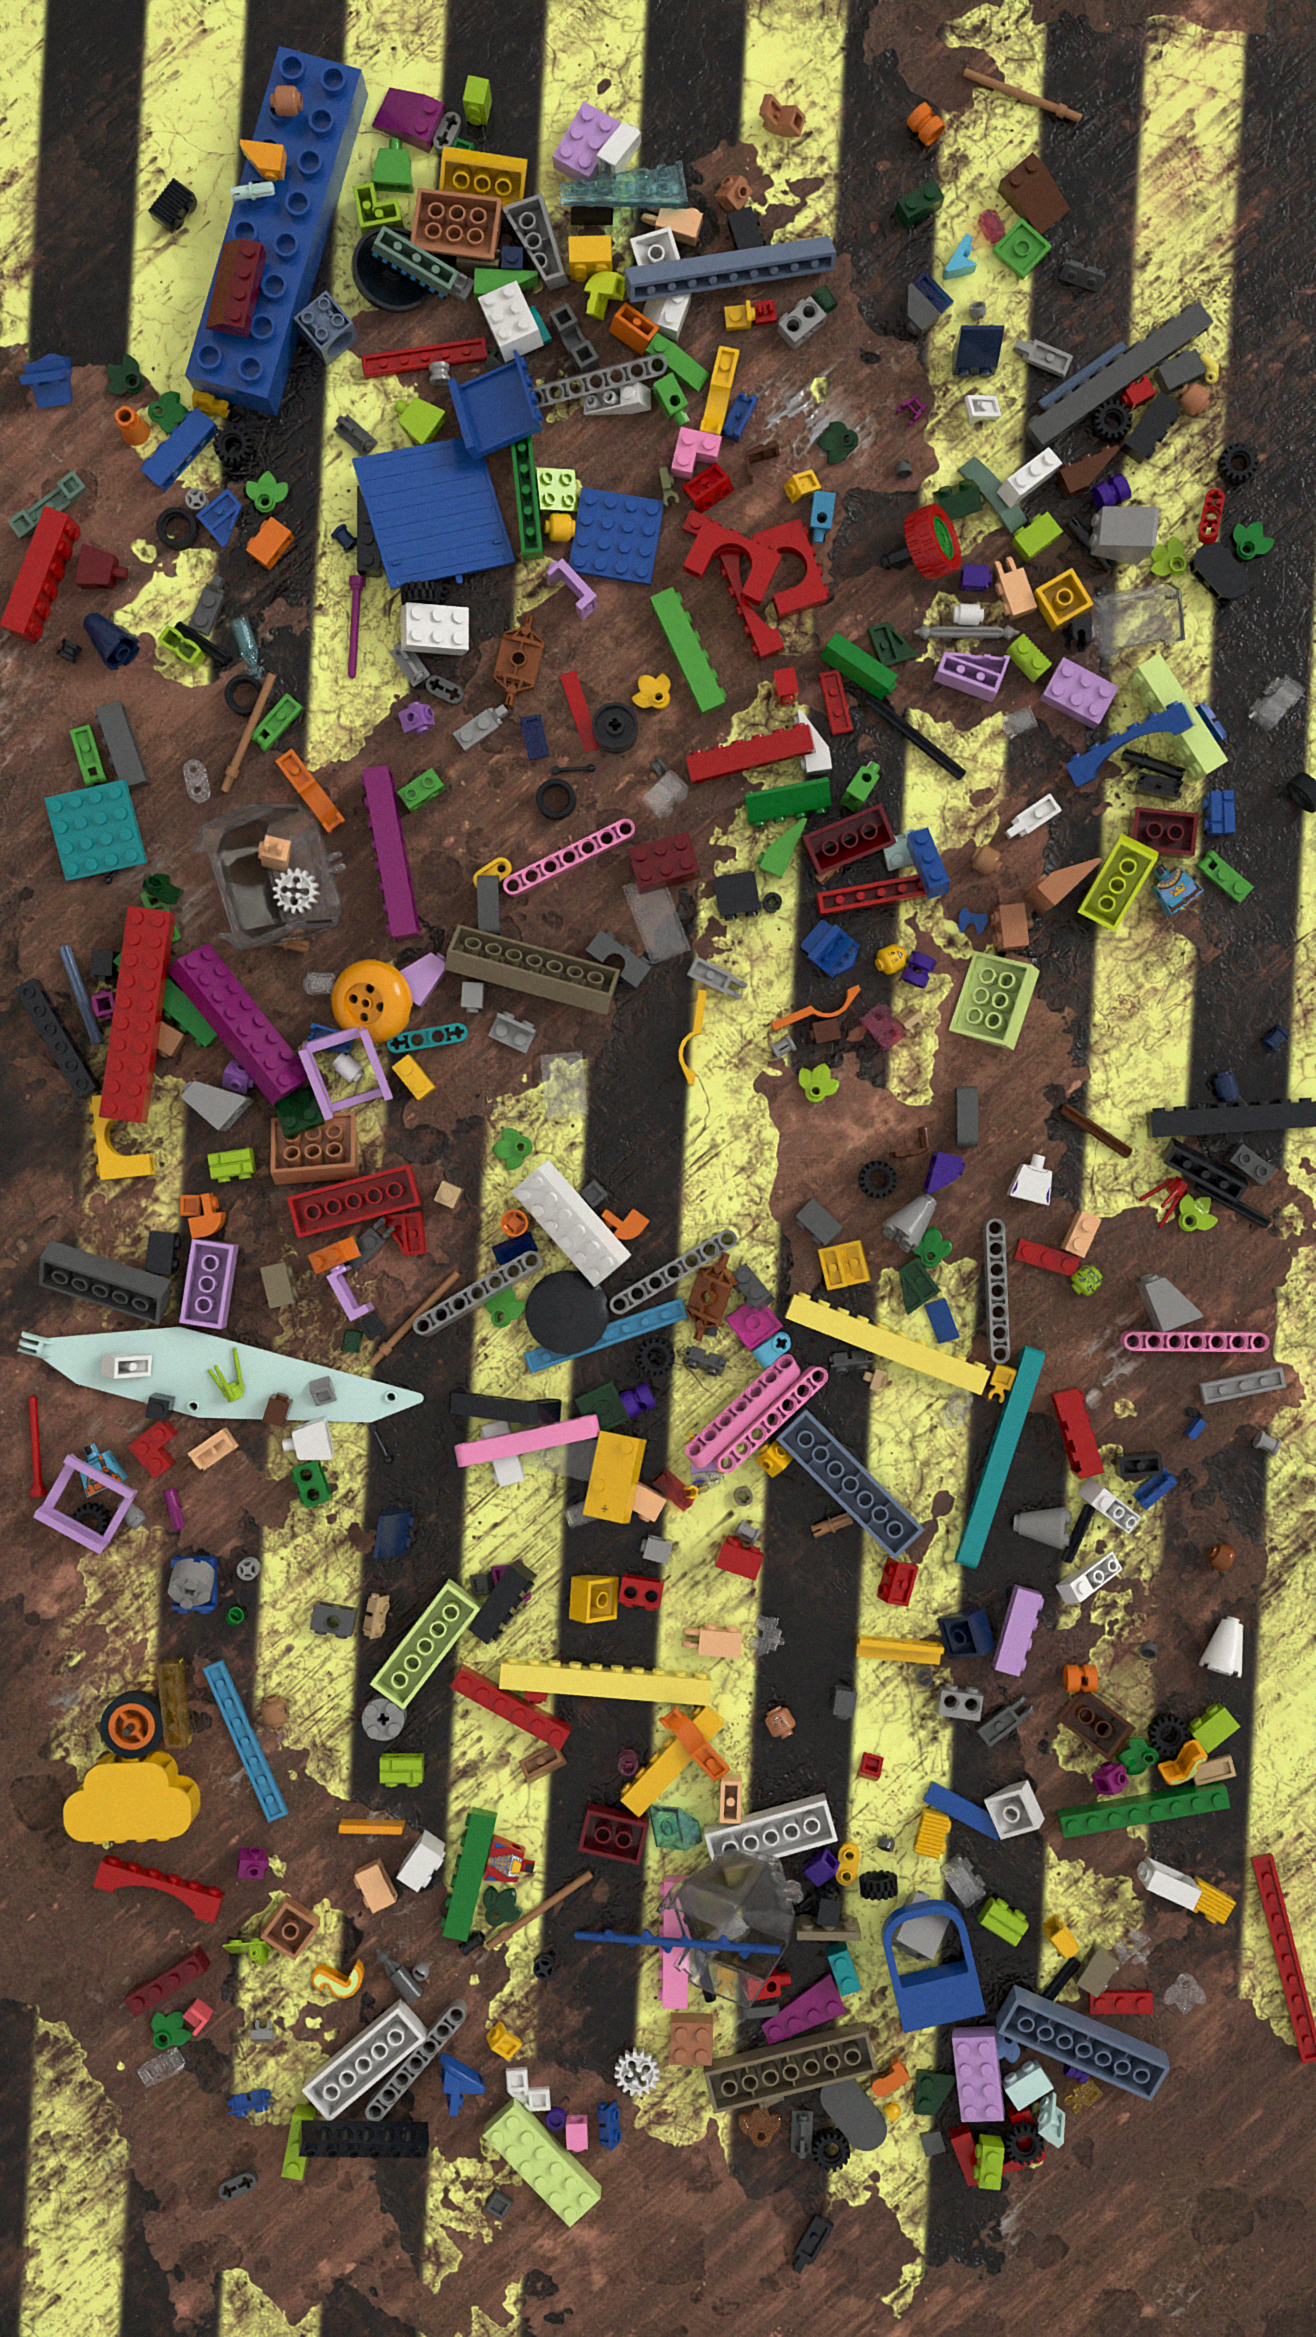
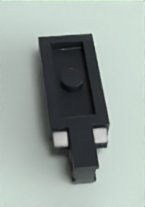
M816 2212L793 2252L795 2258L792 2262V2270L799 2274L805 2264L810 2265L814 2263L834 2228L833 2222Z

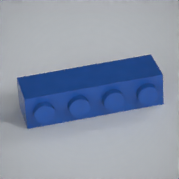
M195 407L193 411L191 410L185 415L184 421L179 426L173 428L170 437L158 445L155 454L143 462L140 469L141 472L157 488L165 493L214 438L219 429L211 419Z

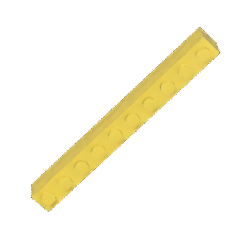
M800 1291L798 1295L793 1293L784 1315L785 1318L982 1395L990 1375V1371L985 1369L987 1365L977 1361L971 1364L966 1362L967 1357L957 1353L953 1357L946 1354L947 1349L935 1346V1349L928 1347V1342L919 1338H916L915 1341L907 1338L908 1334L899 1330L896 1333L888 1331L889 1327L878 1322L876 1326L868 1323L869 1319L857 1315V1318L849 1315L850 1311L840 1307L834 1310L829 1308L830 1303L820 1299L818 1302L810 1300V1295Z
M514 1656L502 1659L499 1689L705 1706H709L711 1676L705 1672L686 1674V1671L674 1670L672 1673L665 1672L661 1668H653L652 1671H647L643 1667L637 1666L632 1667V1669H623L621 1665H611L610 1668L602 1667V1664L591 1663L590 1666H585L576 1661H571L569 1664H561L559 1660L540 1662L537 1658H528L527 1661H524Z

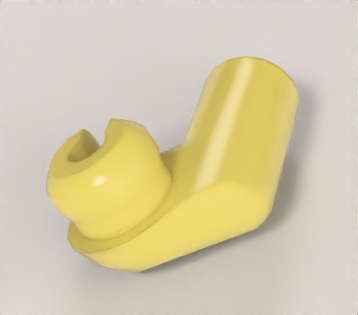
M1203 353L1200 358L1207 370L1205 381L1213 384L1219 378V365L1207 354Z

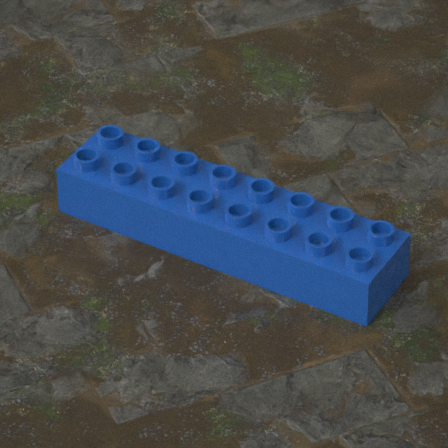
M279 46L252 141L281 144L284 146L287 154L284 181L277 180L272 182L275 188L274 195L258 197L254 201L252 199H245L234 202L223 243L239 238L261 242L266 252L249 338L206 329L223 248L222 243L185 373L194 390L214 395L217 400H225L234 405L277 416L300 336L293 317L309 304L368 98L361 69ZM277 85H293L298 89V92H302L303 110L299 111L296 117L278 116L275 108H271L270 94L274 93ZM246 159L239 186L249 185V182H253V184L268 182L260 176L250 161Z

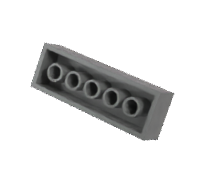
M50 1240L40 1257L39 1286L158 1325L169 1307L171 1280L163 1276H158Z

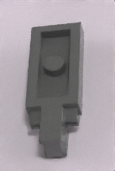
M214 575L211 584H206L188 625L191 629L207 636L210 635L225 599V591L222 590L225 580L222 577Z

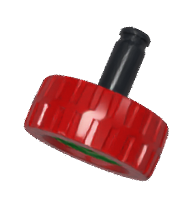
M929 504L909 513L904 521L906 544L881 556L882 566L887 571L891 570L892 567L895 568L913 560L919 572L928 580H936L957 571L961 565V549L955 528L947 513L937 504Z

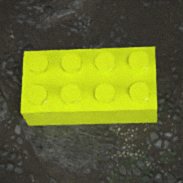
M1120 833L1080 903L1078 913L1116 931L1157 861L1159 852Z

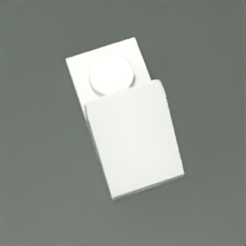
M965 396L964 408L969 426H972L981 419L996 420L1001 417L996 396Z

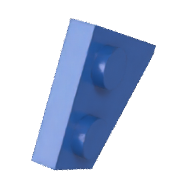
M227 488L202 509L196 517L224 549L227 546L243 506Z

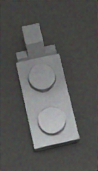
M1018 339L1013 348V352L1021 355V359L1062 378L1065 377L1073 355L1036 339L1034 341L1029 340L1028 343Z
M503 704L495 710L491 707L459 728L453 735L466 752L499 729V726L503 723L500 719L509 713Z

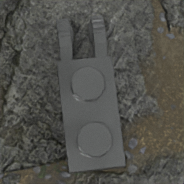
M381 1217L356 1241L361 1256L348 1261L356 1271L377 1252L395 1230L391 1226L383 1235L377 1231L385 1223L386 1219L384 1217Z
M1023 1695L1018 1696L1010 1705L1004 1706L976 1728V1731L988 1747H991L1011 1732L1033 1712L1034 1709L1030 1705L1022 1709L1018 1715L1015 1713L1014 1710L1026 1700Z

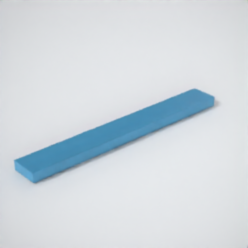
M678 1298L608 1323L601 1339L594 1346L581 1353L570 1355L558 1354L540 1347L524 1353V1357L530 1373H534L689 1317L685 1311L682 1298Z
M221 1659L203 1667V1672L268 1823L288 1815L289 1811L224 1660Z

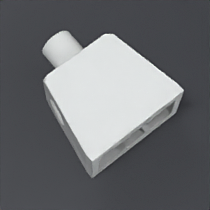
M327 1416L295 1426L292 1430V1438L282 1440L283 1450L285 1452L295 1450L298 1460H331L335 1454Z

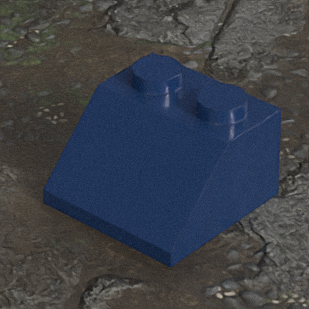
M984 1607L968 1608L937 1618L949 1659L982 1657L996 1648Z

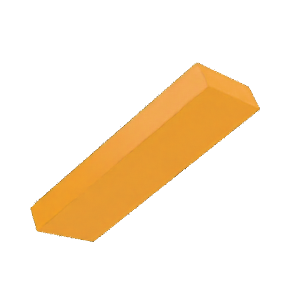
M342 1819L339 1824V1833L401 1835L404 1830L405 1820Z

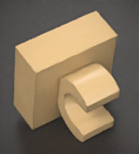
M912 1004L895 1016L898 1023L912 1033L915 1032L912 1028L913 1025L916 1023L920 1026L923 1025L921 1019L924 1016Z
M876 1369L875 1374L865 1371L863 1379L872 1382L870 1389L882 1392L889 1372L882 1369Z

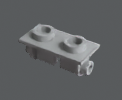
M401 642L394 645L395 649L390 654L413 687L430 676V673L415 652L401 651Z

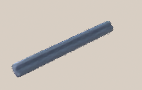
M1123 341L1119 342L1039 400V407L1044 411L1051 403L1055 402L1056 404L1062 400L1061 397L1066 392L1077 389L1084 379H1091L1095 376L1096 371L1102 366H1109L1113 363L1112 360L1116 356L1127 352L1128 348Z
M64 945L58 950L92 1045L101 1044L104 1040L92 1011L91 1003L72 949L69 945Z

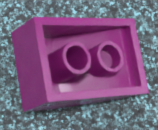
M389 87L372 127L424 152L430 153L434 144V135L443 116L446 114L445 104L425 94Z

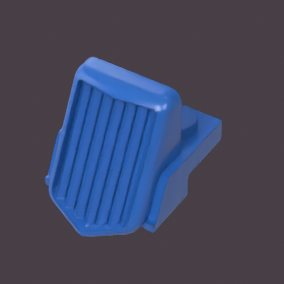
M50 353L36 362L24 364L26 374L19 376L21 385L29 384V388H33L38 407L66 405L72 402L71 357Z
M821 920L801 943L802 949L809 954L807 957L832 978L854 967L858 953L857 949L860 947L836 924L832 927L825 920Z
M441 2053L439 2059L442 2064L440 2079L443 2093H447L449 2116H458V2108L462 2109L463 2095L461 2093L485 2094L484 2079L481 2074L449 2054Z

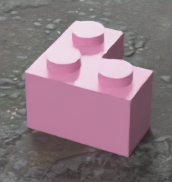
M681 427L671 466L673 477L692 480L696 461L709 464L716 463L719 457L722 436Z

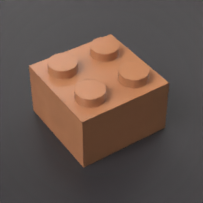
M1025 903L999 905L995 908L993 914H990L991 926L995 928L992 942L993 947H997V952L1022 950L1029 946Z
M286 1894L262 1927L260 1938L295 1961L319 1928L320 1916Z
M671 2012L670 2065L712 2066L713 2014Z

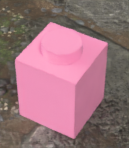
M588 2114L567 2115V2150L580 2152L588 2149Z

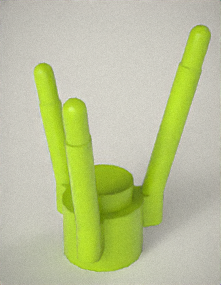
M235 1347L232 1350L238 1384L235 1381L227 1383L217 1365H214V1369L218 1377L211 1369H208V1373L221 1390L223 1396L226 1397L228 1403L243 1397L242 1390L245 1389Z

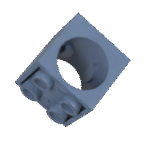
M324 291L293 317L302 337L327 366L359 340L354 323L327 291Z

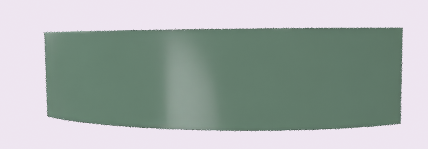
M975 456L958 469V472L964 479H973L979 486L980 495L999 516V522L1010 535L1027 522L1018 504L1009 508L998 495L997 491L1003 484Z
M74 470L57 482L58 487L27 511L22 509L7 521L20 539L35 532L44 505L64 513L84 493L87 488Z

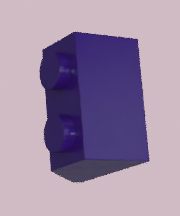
M939 1151L933 1152L922 1192L932 1194L958 1179L959 1175L962 1176L965 1163H962L963 1158Z

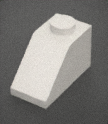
M124 1352L102 1353L100 1374L113 1379L151 1376L152 1355Z

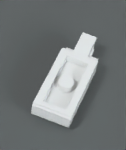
M1048 794L1017 815L1011 821L1013 827L1008 829L1005 835L1008 839H1011L1018 833L1023 837L1062 810L1052 795Z

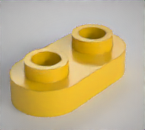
M496 858L475 873L473 877L474 885L477 888V876L499 875V883L502 882L512 872L511 863L506 858ZM501 865L505 866V871L502 873L498 872V867Z
M844 1842L838 1849L837 1860L840 1862L835 1876L837 1881L843 1886L852 1885L857 1878L860 1854L858 1847L853 1842ZM847 1852L853 1853L852 1857L849 1858L845 1855ZM844 1873L850 1874L848 1878L842 1877Z

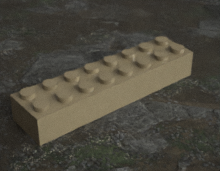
M459 924L448 947L444 970L605 1015L608 1014L620 974V969Z
M865 2021L712 2060V2066H703L714 2114L878 2073Z

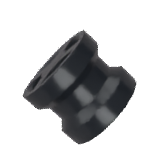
M63 638L61 642L62 647L57 650L56 655L75 664L77 661L76 656L78 653H81L82 648Z
M540 1953L536 1956L533 1972L537 1978L545 1980L552 1976L555 1966L552 1955Z

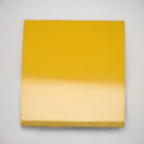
M861 1239L818 1249L827 1291L871 1280Z

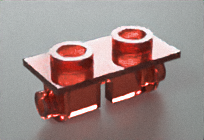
M667 1468L652 1483L683 1512L696 1499L685 1498V1496L690 1495V1490H684L686 1485Z

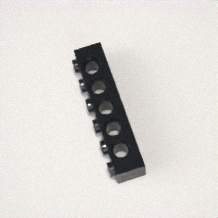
M31 978L14 988L76 1097L85 1099L101 1090V1085L41 981Z
M302 2120L299 2130V2157L426 2158L429 2147L428 2122Z

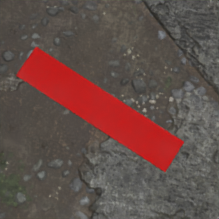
M576 670L560 675L584 752L599 749L600 747L594 740L592 719Z

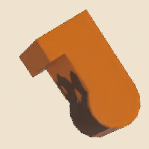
M897 2054L890 2058L891 2065L882 2072L874 2073L870 2078L872 2091L878 2097L888 2095L911 2080L908 2070Z

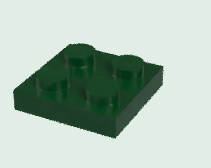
M311 1085L291 1093L274 1104L283 1135L286 1139L326 1124Z
M613 1381L574 1399L582 1416L597 1414L600 1431H607L631 1419Z

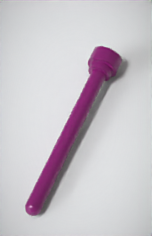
M359 575L349 576V586L353 590L348 677L351 679L356 677L361 591L366 586V577Z

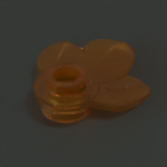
M757 2103L751 2116L747 2114L739 2115V2125L742 2132L751 2137L755 2146L763 2148L769 2145L772 2135L780 2129L781 2118L779 2114L770 2116L768 2110H761ZM758 2133H764L765 2139L759 2140L757 2138Z

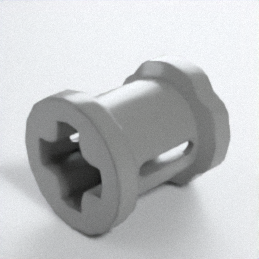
M788 1033L785 1035V1038L776 1043L769 1044L778 1060L789 1051L797 1050Z
M1262 1430L1257 1433L1253 1441L1254 1448L1266 1450L1272 1456L1277 1454L1281 1446L1279 1438L1274 1439L1266 1435Z
M743 1519L737 1526L734 1536H740L748 1541L749 1545L753 1546L761 1530L746 1524V1521Z

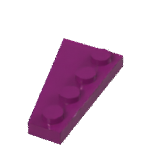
M830 1971L817 1983L811 1984L809 1989L801 1995L795 1996L785 2007L779 2008L780 2013L778 2015L767 2017L763 2020L761 2026L769 2045L847 2013Z

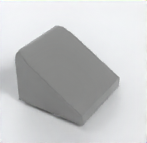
M329 1376L310 1381V1393L316 1406L337 1401Z

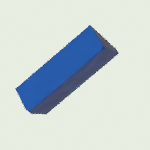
M944 1297L924 1304L938 1344L960 1338Z

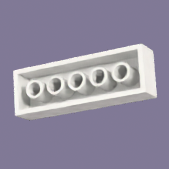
M549 1160L539 1166L512 1191L515 1197L594 1287L631 1256L629 1251Z
M825 1793L741 1816L740 1824L716 1823L704 1827V1836L716 1875L838 1841Z
M400 1998L305 2080L302 2092L326 2120L331 2121L425 2041L428 2029Z

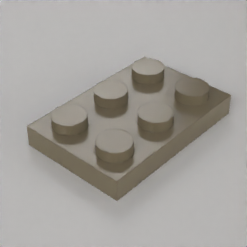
M801 1914L799 1917H794L797 1940L861 1941L858 1919L852 1915H842L839 1917L838 1927L817 1924L815 1917L809 1914Z

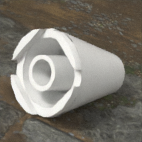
M1227 1616V1619L1221 1620L1200 1659V1666L1203 1667L1205 1663L1208 1664L1207 1669L1229 1676L1234 1672L1237 1673V1678H1241L1243 1625L1239 1624V1619Z

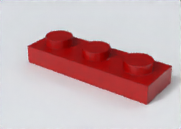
M1019 1239L1013 1259L1068 1276H1072L1077 1271L1081 1258L1023 1239Z
M1105 1990L1104 1993H1100L1098 1998L1088 1992V2011L1090 2014H1153V1992L1151 1990Z

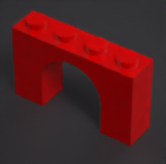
M801 518L753 534L752 536L753 539L760 542L761 546L766 548L773 547L779 551V554L790 553L797 556L805 566L806 576L799 585L773 594L772 602L778 620L824 605L827 602V597L830 596L827 585L823 584L821 576H823L821 566L816 564L814 559L816 556L813 544L809 545L807 539L809 537L807 525L802 524Z
M705 519L685 560L683 572L702 580L711 560L717 553L726 549L738 550L748 558L751 565V572L742 589L740 598L760 607L781 562L782 555L773 547L766 548L761 546L760 542L756 539H746L740 536L741 534L734 529L727 530L721 527L722 525L719 522Z
M1015 2105L1006 2108L1013 2127L1015 2126V2121L1019 2125L1021 2120H1025L1026 2124L1028 2121L1032 2122V2125L1035 2124L1028 2106L1020 2111L1017 2110ZM968 2123L949 2129L948 2133L968 2187L978 2186L977 2180L973 2178V2167L977 2163L975 2156L976 2144ZM1022 2136L1017 2140L1016 2146L1019 2149H1027L1031 2146L1032 2139L1028 2136ZM1045 2150L1044 2152L1041 2151V2159L1038 2156L1036 2157L1038 2162L1034 2163V2161L1031 2160L1030 2163L1037 2164L1041 2162L1044 2158H1047ZM1008 2152L1004 2153L1002 2176L1004 2173L1018 2171L1023 2168L1019 2161L1015 2163L1009 2157Z

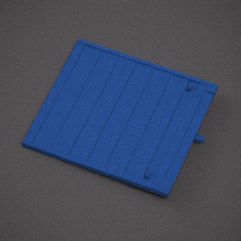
M463 437L352 458L355 474L390 590L400 589L402 584L410 583V581L417 582V580H421V582L427 580L430 582L455 576L457 584H461L463 582L461 574H471L504 567L516 562L485 457L473 460L466 450Z

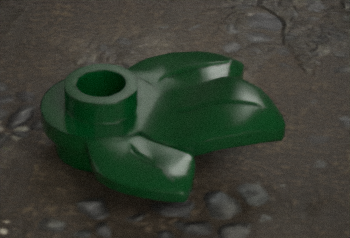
M125 354L122 365L106 366L107 374L112 381L108 385L107 390L112 394L123 395L127 392L136 394L143 389L144 380L139 374L140 365L131 355ZM132 381H137L135 386H131Z
M840 421L830 422V432L824 433L817 440V445L820 448L829 451L828 464H837L844 461L848 452L853 451L859 443L856 432L848 430L845 424ZM851 437L849 443H844L845 438Z
M154 874L145 879L142 884V888L147 894L155 895L160 901L171 905L177 904L176 899L183 894L182 889L169 883L170 879L167 874Z
M492 1885L487 1888L483 1903L487 1909L485 1919L489 1925L497 1927L504 1922H513L519 1918L522 1909L515 1906L517 1898L515 1888H508L500 1893ZM493 1912H499L500 1916L497 1920L492 1919Z

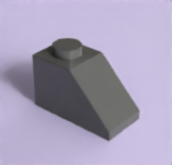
M911 282L906 292L905 324L911 334H916L921 338L938 322L940 312Z

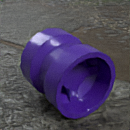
M1066 2063L1064 2064V2076L1074 2077L1077 2082L1082 2084L1088 2081L1090 2074Z

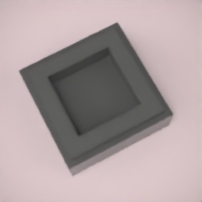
M595 1179L579 1193L592 1208L609 1195Z
M939 2128L919 2134L926 2157L946 2151Z
M495 2189L485 2205V2210L503 2220L514 2199Z

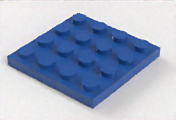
M582 487L569 566L576 574L651 586L664 509L663 501Z

